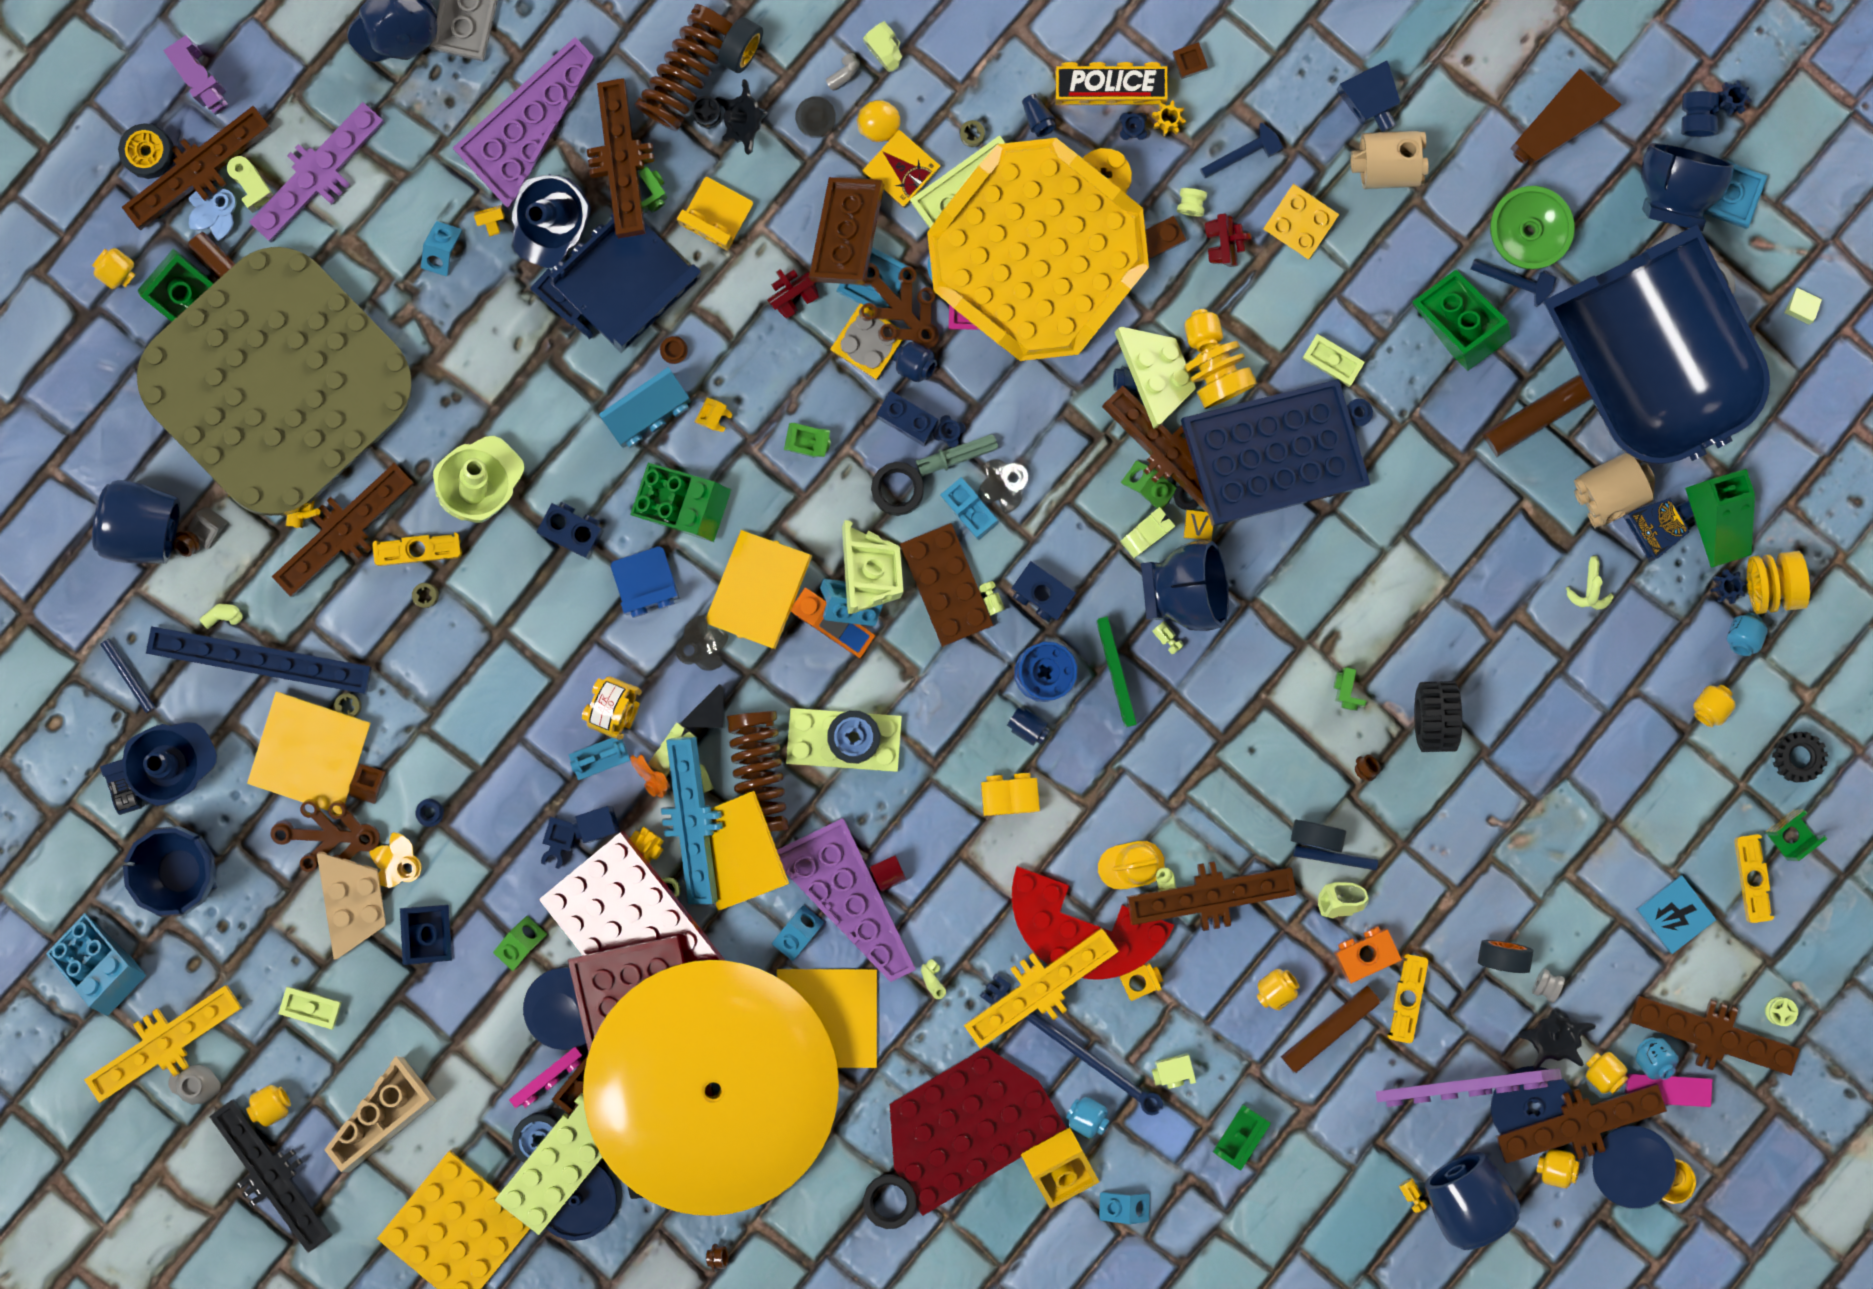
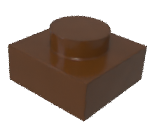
M1199 42L1172 52L1181 79L1208 70Z

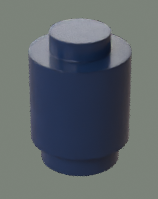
M1020 707L1017 708L1007 724L1012 729L1011 732L1032 746L1037 742L1042 744L1050 732L1046 728L1048 722L1028 709L1023 710Z

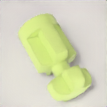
M993 581L979 586L980 593L986 592L987 596L983 600L990 616L1005 610L999 593H993L992 591L996 587Z
M1165 621L1152 630L1163 645L1167 643L1170 645L1168 651L1171 654H1175L1183 647L1184 644L1181 640L1175 641L1173 639L1176 634Z

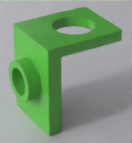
M1135 461L1121 483L1141 494L1157 509L1160 507L1163 510L1173 496L1176 487L1163 476L1154 483L1151 479L1158 473L1155 469L1148 475L1143 472L1140 480L1133 483L1132 478L1134 474L1140 470L1144 471L1148 467L1139 461Z
M526 916L506 935L493 953L514 971L547 933L530 917ZM522 928H531L535 932L536 937L534 939L526 937Z

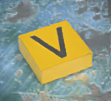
M1186 510L1183 538L1212 540L1213 527L1208 513Z

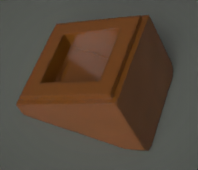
M359 763L349 785V795L353 798L375 804L386 772Z

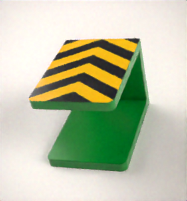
M1805 809L1792 810L1765 831L1787 861H1800L1827 840L1825 835H1813L1801 818L1807 814ZM1789 827H1793L1798 831V839L1794 843H1787L1783 839V832Z

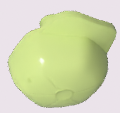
M496 436L484 437L472 444H463L449 453L435 467L433 479L436 497L442 508L453 517L474 523H482L496 514L512 497L513 489L524 472L523 460L505 441Z

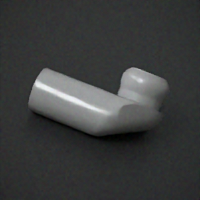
M854 53L845 55L842 58V63L845 67L826 79L831 90L834 91L848 82L860 68V60L856 59Z

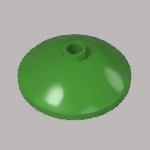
M1525 186L1511 191L1497 204L1491 217L1490 234L1496 250L1507 262L1523 269H1542L1554 264L1567 252L1574 237V219L1569 206L1557 193L1544 187ZM1525 227H1531L1533 235H1526Z

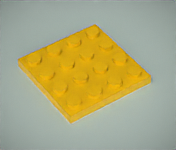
M450 1150L378 1236L377 1240L436 1289H482L530 1228L494 1201L500 1191Z

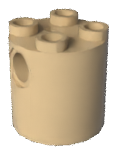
M1425 132L1362 133L1360 150L1351 151L1352 173H1360L1363 189L1420 187V185H1424L1425 175H1428V158H1423V149L1426 148Z
M1625 452L1578 476L1574 480L1577 488L1574 494L1581 506L1586 504L1589 510L1587 515L1593 527H1603L1652 502L1654 498L1655 477L1646 462L1638 460Z

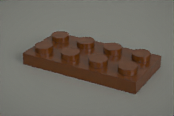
M829 177L809 273L811 282L865 285L884 190L882 180Z
M952 523L900 543L942 647L994 626Z

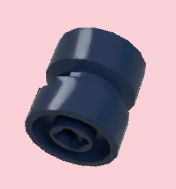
M1709 91L1684 93L1682 96V110L1686 112V115L1682 117L1681 134L1689 137L1717 135L1719 118L1714 113L1719 111V94Z

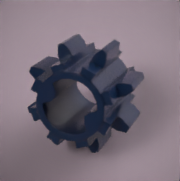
M1739 80L1733 86L1725 82L1722 85L1723 91L1718 92L1719 109L1723 108L1726 110L1727 116H1730L1734 111L1742 114L1745 111L1744 105L1752 101L1747 96V91L1750 88H1743ZM1728 93H1733L1734 99L1738 100V103H1733V98L1728 96Z
M1726 569L1723 570L1721 577L1715 576L1712 578L1716 586L1710 591L1717 592L1719 595L1718 602H1722L1726 598L1730 604H1734L1737 596L1745 597L1742 588L1748 583L1740 580L1741 572L1738 571L1732 575ZM1731 581L1734 585V591L1726 592L1724 583Z

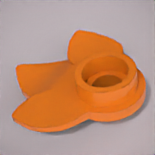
M642 754L637 758L634 755L630 756L632 766L646 781L644 786L648 793L653 797L663 798L667 794L666 791L670 789L665 775L651 770Z

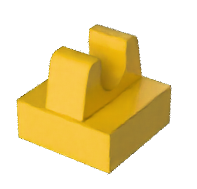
M502 205L475 212L476 225L485 224L489 237L500 234L501 230L498 220L504 219L505 216Z
M706 398L694 422L702 427L724 432L726 428L719 424L721 416L731 419L732 413L726 409L727 406L723 403Z

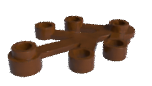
M869 263L868 269L873 272V277H866L865 285L862 286H872L891 308H877L872 303H866L859 310L860 318L864 321H871L873 319L900 320L909 326L910 329H896L892 324H884L878 331L879 338L884 342H889L892 339L910 340L928 349L935 346L939 339V333L937 328L931 323V303L935 299L933 289L925 287L917 294V300L920 303V318L918 320L912 313V282L916 279V271L912 267H904L898 273V279L901 282L899 299L880 279L877 266ZM908 271L911 274V280L904 279L903 272ZM922 292L929 293V301H925L922 298ZM865 308L872 310L873 315L871 317L864 314ZM884 328H887L891 331V337L884 336ZM923 330L930 334L928 340L921 336Z
M307 799L300 807L301 814L304 817L312 818L322 829L294 828L290 822L281 820L272 827L270 832L272 840L280 845L287 844L290 840L323 841L314 851L305 854L301 858L300 867L306 872H311L317 867L318 852L328 853L339 842L351 844L340 855H334V857L350 860L359 851L368 852L375 849L380 841V834L376 827L371 824H360L347 810L346 804L339 800L334 801L329 806L328 813L334 819H341L351 831L340 830L319 809V805L315 800ZM305 805H312L314 807V812L310 813L306 811ZM333 806H340L342 813L336 814L333 811ZM283 830L286 833V837H278L277 831ZM366 834L369 836L370 841L363 842L360 836ZM309 858L313 861L314 865L309 867L305 864L304 860Z

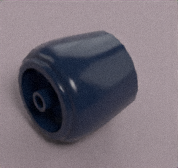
M116 480L111 484H107L102 489L95 511L92 530L93 549L102 558L115 562L167 564L173 552V541L176 539L179 526V498L131 481Z
M1475 1152L1460 1156L1437 1169L1425 1182V1189L1436 1221L1447 1241L1457 1248L1474 1250L1484 1247L1507 1234L1519 1220L1521 1211L1516 1193L1506 1178L1484 1153Z

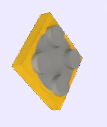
M860 303L830 348V351L877 381L903 340L892 339L889 342L882 341L878 336L880 327L884 324L892 323L883 319L862 320L859 316V310L863 305ZM869 308L864 309L866 316L871 317L873 315L872 310ZM887 328L883 329L884 336L891 337V331Z

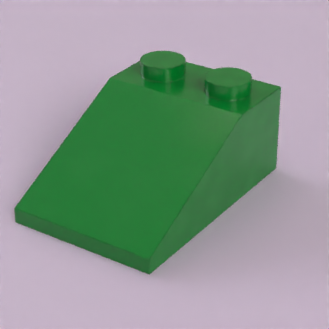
M173 248L137 291L141 298L172 322L208 290L214 282Z
M1457 270L1451 272L1412 301L1414 307L1449 353L1467 371L1511 340L1509 321Z

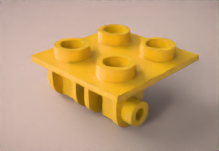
M1293 183L1263 229L1309 260L1340 214Z

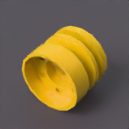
M1238 341L1213 346L1199 353L1184 366L1187 373L1198 369L1201 371L1192 376L1190 380L1192 383L1205 380L1207 384L1197 392L1204 409L1230 400L1257 385L1250 367L1238 370L1235 367L1245 358L1244 354L1230 356V354L1240 348Z
M1800 551L1780 553L1777 556L1776 563L1770 554L1764 555L1762 558L1760 556L1749 557L1746 571L1747 590L1752 608L1756 614L1767 613V610L1770 613L1778 612L1780 602L1786 611L1808 607L1810 599L1809 574L1806 561Z

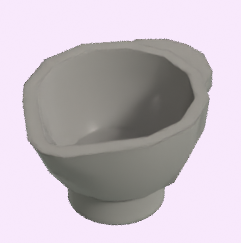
M200 1064L189 1065V1068L186 1070H179L180 1074L175 1077L171 1075L168 1081L172 1093L178 1095L182 1101L191 1105L206 1103L217 1095L221 1089V1084L215 1074L209 1068Z

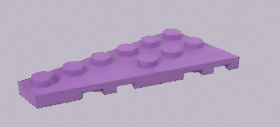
M576 37L453 147V150L509 211L517 198L521 186L528 179L595 60L594 56Z
M844 818L777 850L785 873L890 982L916 970Z
M1560 1068L1375 1092L1377 1103L1386 1102L1387 1107L1404 1105L1403 1099L1413 1098L1414 1104L1431 1102L1430 1096L1441 1095V1100L1458 1098V1092L1468 1091L1469 1097L1493 1094L1492 1088H1496V1093L1519 1091L1522 1084H1524V1090L1548 1087L1547 1081L1561 1080L1562 1077Z

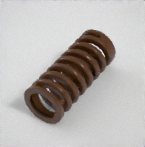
M695 4L691 11L692 14L688 15L687 22L689 26L680 28L679 34L681 38L673 40L672 48L674 51L665 53L664 60L666 64L657 66L656 71L659 76L650 78L649 85L651 89L643 90L641 93L642 99L639 97L634 104L643 114L673 131H678L685 118L679 114L677 117L671 115L662 107V104H658L655 100L665 103L685 115L689 113V107L676 100L662 87L680 94L691 102H695L697 95L679 84L671 75L687 81L698 89H703L705 86L704 82L686 71L678 62L694 68L704 76L710 77L712 70L693 58L685 49L699 54L713 64H718V56L700 45L693 37L706 41L720 50L723 41L711 35L700 24L711 27L710 32H713L715 29L725 37L733 25L720 14L700 4Z
M776 711L727 716L729 722L728 732L734 735H744L736 737L729 742L732 749L745 750L733 754L731 762L747 765L733 770L734 778L748 780L736 784L734 791L738 794H747L755 791L770 832L789 830L787 818L783 816H767L785 811L786 804L778 801H765L783 796L785 789L782 787H761L782 781L783 774L781 772H758L779 767L782 761L779 757H756L780 750V744L776 742H755L778 736L777 728L768 727L774 726L773 721L777 719ZM766 724V727H751L755 725Z

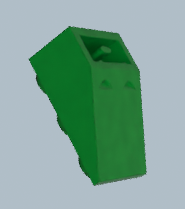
M648 463L630 515L714 542L732 490L711 480Z
M1747 469L1686 487L1687 496L1710 567H1716L1750 556L1752 554L1755 493Z

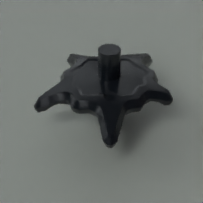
M743 79V91L740 96L735 99L719 96L715 100L726 111L724 113V123L727 131L722 140L728 141L734 138L737 143L743 142L745 153L749 155L753 152L754 138L757 131L761 128V121L768 115V112L761 109L759 102L753 99L749 83L746 79Z
M1552 1010L1549 1017L1540 1020L1535 1029L1520 1031L1517 1036L1530 1041L1537 1050L1538 1056L1533 1065L1534 1070H1537L1547 1059H1554L1556 1061L1569 1059L1582 1067L1584 1065L1583 1060L1577 1052V1049L1582 1046L1580 1037L1583 1033L1594 1030L1596 1025L1593 1023H1574L1570 1018H1562L1556 1010Z

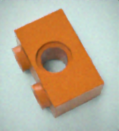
M1379 926L1364 932L1365 938L1356 942L1351 938L1338 944L1339 949L1334 951V954L1348 983H1354L1402 960L1388 929L1380 930ZM1369 945L1373 949V957L1369 961H1363L1360 958L1359 952L1362 947Z

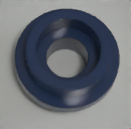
M1354 399L1347 405L1353 426L1362 427L1371 421L1373 409L1368 401ZM1355 408H1362L1364 416L1357 417L1354 413Z
M425 799L417 805L415 815L420 824L432 827L441 822L444 810L437 800ZM429 807L435 811V815L432 818H428L425 815V811Z

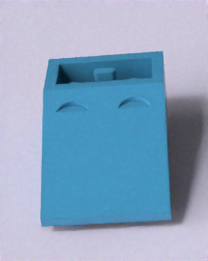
M86 913L46 953L90 1008L106 1016L147 976L134 959Z

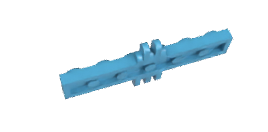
M696 737L670 738L666 742L675 807L661 808L662 815H671V818L662 819L663 826L673 825V829L664 830V836H679L688 904H714L718 902L709 835H713L714 830L723 829L722 822L712 821V819L722 817L721 811H711V806H705Z

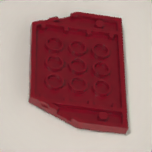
M987 1046L889 1104L894 1169L899 1177L904 1178L912 1186L916 1194V1206L922 1216L1021 1158V1154L1033 1146L1039 1145L1067 1129L1039 1080L998 1055Z

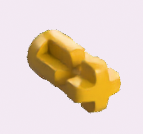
M1413 1178L1407 1179L1398 1186L1406 1200L1414 1202L1415 1205L1412 1207V1210L1415 1213H1419L1428 1207L1426 1200L1421 1201L1419 1199L1422 1193Z

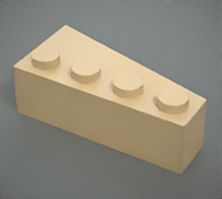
M394 1057L388 1069L378 1078L374 1084L375 1086L366 1098L359 1103L350 1119L344 1123L324 1149L341 1172H351L437 1102L404 1057Z

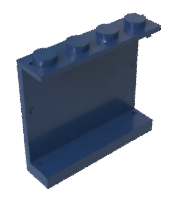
M612 213L610 216L612 219L605 226L603 224L598 225L591 233L592 238L587 243L581 242L572 250V257L565 263L560 261L551 270V284L622 353L700 280L701 270L694 264L689 267L645 222L646 234L618 239Z

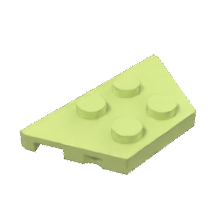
M1119 327L1115 331V335L1152 426L1157 428L1196 389L1195 384L1190 380V372L1187 373L1184 367L1186 362L1176 338Z
M844 520L842 536L848 614L901 598L903 594L900 546L890 541L882 540L878 535L870 531L864 534L852 528V522Z

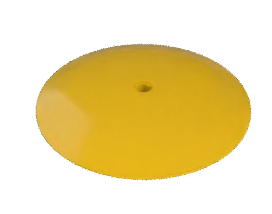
M726 960L693 961L675 965L646 978L627 992L607 1014L593 1039L586 1061L583 1082L584 1109L588 1127L601 1156L617 1177L635 1193L652 1203L680 1213L702 1216L733 1214L754 1208L777 1197L803 1176L816 1160L830 1134L836 1114L839 1089L838 1068L831 1041L821 1020L803 997L787 983L768 972L743 963ZM709 1083L719 1084L720 1091L717 1095L708 1096L705 1094V1087Z

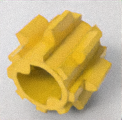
M1173 100L1168 106L1160 102V111L1153 112L1151 116L1157 121L1153 129H1162L1163 136H1166L1167 132L1170 131L1177 135L1179 133L1178 126L1185 125L1186 120L1180 116L1184 112V108L1177 109L1174 107L1175 103ZM1163 114H1167L1169 117L1173 115L1176 118V122L1172 124L1169 120L1164 122L1161 116Z
M642 827L640 832L635 830L630 837L631 841L648 862L652 858L657 860L664 850L661 847L664 840L645 827Z

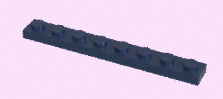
M153 626L150 629L146 654L362 694H367L372 670L370 666Z

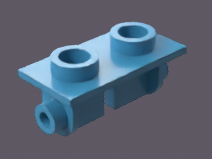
M610 738L568 754L571 760V768L576 773L578 781L630 761L623 739Z

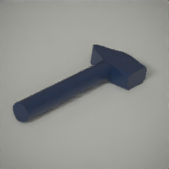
M1260 123L1258 138L1204 166L1200 171L1203 177L1207 178L1261 148L1264 149L1268 158L1284 148L1276 133L1265 124Z
M1475 259L1470 270L1534 293L1535 307H1538L1549 296L1556 281L1555 276L1540 272L1537 281L1534 282Z

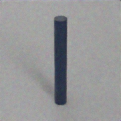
M110 638L100 644L141 707L146 714L153 711L156 707Z
M1295 846L1293 857L1370 870H1377L1378 859Z

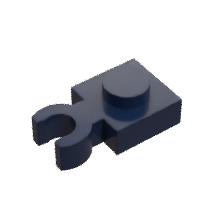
M550 817L542 843L549 845L550 848L549 851L543 854L541 864L546 865L548 858L553 855L557 858L556 868L560 869L564 862L561 854L562 850L571 851L574 841L573 823Z

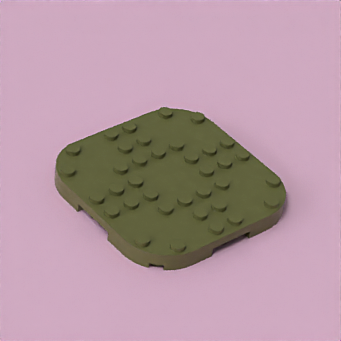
M284 247L263 248L248 254L238 261L149 343L141 356L137 371V385L140 397L154 419L237 504L250 512L263 516L290 515L312 503L334 483L333 480L372 444H376L400 421L410 403L412 390L410 369L405 356L397 345L313 259L299 251Z

